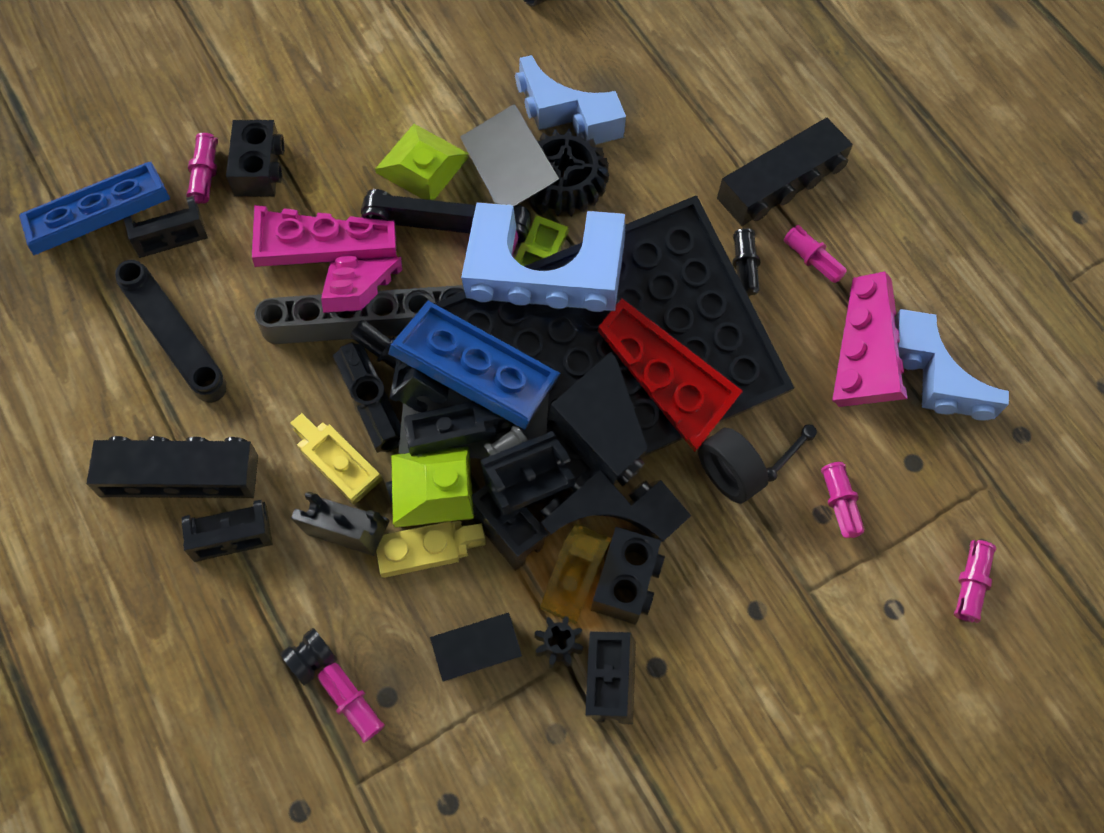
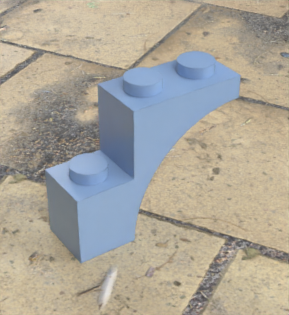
M532 55L519 58V72L515 73L516 85L519 93H525L527 115L529 118L534 117L538 130L573 122L576 134L579 135L583 132L584 141L594 139L595 144H600L624 137L626 115L616 91L589 93L570 89L548 77L539 68Z
M899 310L894 318L895 327L899 330L900 342L897 343L899 357L903 360L904 369H923L922 408L933 409L939 414L958 413L970 415L976 420L995 419L1009 405V391L980 382L965 372L952 359L941 341L935 314Z

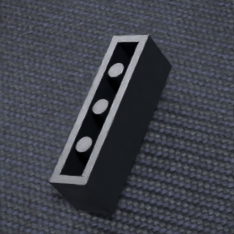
M826 117L723 177L717 199L741 227L752 220L759 221L773 207L778 204L783 206L789 203L798 192L805 188L807 190L814 188L828 174L839 173L848 163L847 158L853 144Z
M112 436L108 440H94L86 484L99 497L254 498L258 454L251 441L239 437H228L224 441H209L202 437H188L186 441H171L159 436L149 437L147 440H131L123 436Z

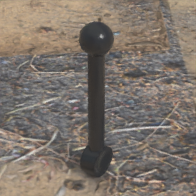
M805 425L801 430V436L772 467L766 468L769 477L768 482L776 480L777 472L806 441L814 439L817 430L813 425Z

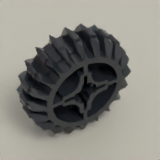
M555 129L551 137L542 132L540 141L537 140L559 177V180L529 197L532 206L542 204L544 213L549 209H554L557 217L561 211H567L572 217L575 209L585 213L588 204L595 206L598 202V197H603L606 183L609 181V164L607 158H604L603 148H596L594 139L584 141L583 132L578 136H572L570 129H568L565 135H560ZM563 168H566V171H564V177L561 178Z

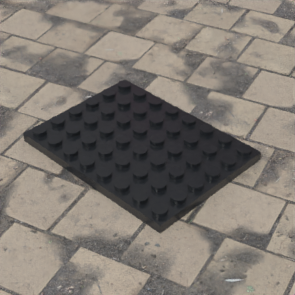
M697 195L625 224V241L616 305L623 298L742 390V393L718 424L789 393L795 388ZM583 242L524 267L537 271H550L561 268L578 255ZM465 291L434 303L559 372V377L549 392L548 417L551 404L611 352L617 359L648 448L643 457L684 439L597 331L599 325L611 312L610 310L593 312L586 308L575 307L557 309L540 304L515 305L511 302L493 300L479 302L466 298ZM547 422V433L553 431L557 440L569 455L571 462L567 463L566 466L571 470L575 479L586 470L590 475L594 472ZM567 488V489L562 490V491H560V492H558V493H555V494H553V495H551V496H548V497H546V498H543V499H541V500H539V501H536V502H534V503H532V504L527 505L526 507H527V508L532 507V506H534V505H536V504H538V503H541V502H543V501H545V500H547V499H550V498H552V497H554V496H556V495H559V494H561V493H563V492H565V491H568V490H570L571 488Z

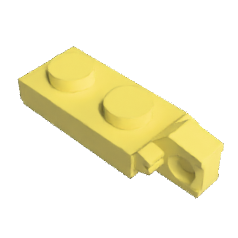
M302 413L290 422L294 427L293 431L302 439L297 444L302 454L353 505L359 502L382 481L380 473L330 424L327 426L322 422L316 427Z
M448 521L383 535L376 550L381 577L386 578L459 562V558L468 556L467 549L486 544L482 523L462 527L461 521H454L452 523Z

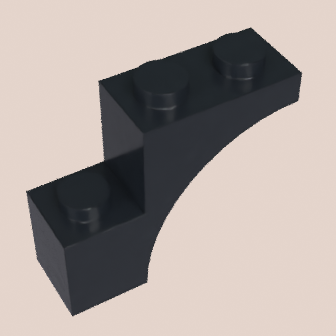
M586 470L575 479L576 485L570 487L573 491L561 501L556 496L539 511L544 516L539 523L549 535H552L559 528L577 519L587 516H608L629 522L640 528L649 537L663 542L692 515L661 480L654 481L651 484L646 480L630 492L628 496L632 501L628 502L601 470L591 475Z

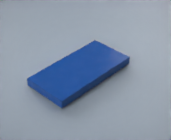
M149 161L25 211L19 217L27 246L34 256L167 201L170 197L153 163Z
M430 301L424 304L393 341L388 353L523 429H526L560 374Z

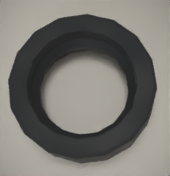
M724 427L704 441L698 448L699 459L707 476L717 489L731 501L742 504L768 485V473L760 455L752 444L734 429Z

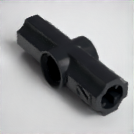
M353 342L340 347L333 354V359L376 452L387 453L399 448L401 424L385 393L383 382L377 376L365 348ZM366 394H377V397L373 400H361Z

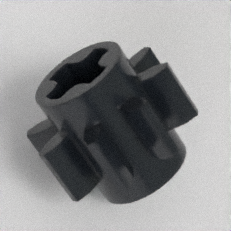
M567 616L564 617L562 623H554L550 617L546 618V631L539 630L535 631L534 634L536 640L543 642V645L536 649L535 655L536 657L546 655L549 658V668L551 669L555 666L556 662L564 661L568 668L571 667L572 658L570 655L572 652L576 654H582L584 647L581 644L575 643V639L581 636L582 629L576 628L572 630L568 625L569 618ZM557 635L560 640L567 639L565 649L561 650L558 645L550 646L552 644V636Z

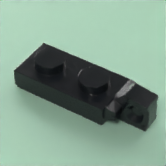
M474 401L404 417L408 449L411 456L488 440V438L491 439L499 433L511 430V426L514 425V423Z

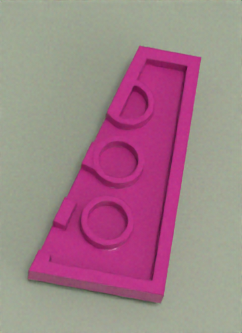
M254 205L252 260L255 267L332 262L341 256H355L357 260L397 257L394 221L350 216L347 220H338L327 213H317L316 217L299 215L298 210L283 209L282 213L269 212L266 206Z
M885 271L854 277L852 280L832 399L839 407L908 399L901 375L904 373L903 360L899 357L897 343L900 342L899 330L895 327L894 321L896 308L892 279Z

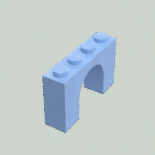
M476 203L461 276L466 298L479 302H489L491 300L505 301L515 305L540 304L557 309L575 307L586 308L593 312L615 311L625 241V214L587 211L583 243L578 255L561 268L550 271H537L522 266L511 256L517 228L513 205Z

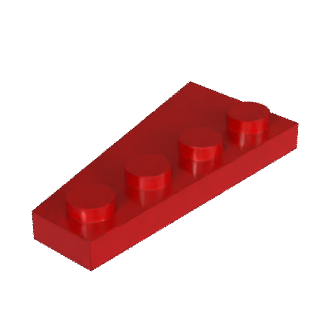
M623 298L617 303L615 311H611L598 327L597 331L694 452L742 393L739 387Z

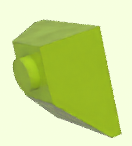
M413 124L375 168V172L421 199L435 200L467 161L469 153Z
M469 446L442 449L411 456L410 453L391 455L394 528L474 519Z

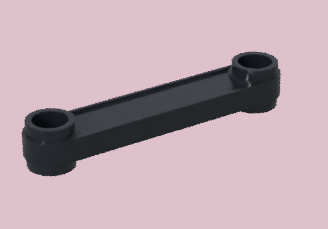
M372 189L366 193L363 199L361 218L394 221L395 225L470 234L476 205L392 196L384 190ZM520 205L514 206L518 235L517 244L526 240L531 223L530 212Z
M136 260L122 262L115 271L118 286L193 393L199 399L208 403L220 400L226 393L227 382L219 367L149 270ZM214 380L211 385L202 387L206 381Z

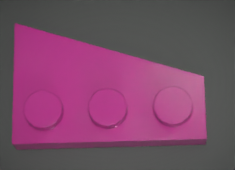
M341 256L336 258L335 261L330 262L321 297L323 313L362 310L378 294L377 287L379 285H388L391 282V273L399 274L402 271L401 257L357 260L355 256Z

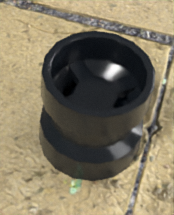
M314 627L303 635V640L299 643L298 647L288 646L279 653L303 686L314 679L317 668L319 670L321 667H327L338 660Z

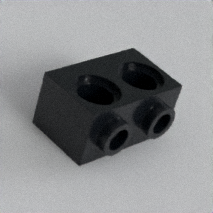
M233 120L226 177L234 197H275L276 183H281L282 167L278 160L279 155H284L285 143L283 134H278L274 120Z
M615 527L591 611L634 625L637 624L640 613L649 614L655 592L647 589L651 576L659 578L665 555L658 554L661 540ZM630 552L639 553L643 556L645 563L639 566L632 565L626 560L625 555ZM619 588H626L633 593L635 600L630 603H622L616 599L614 591Z

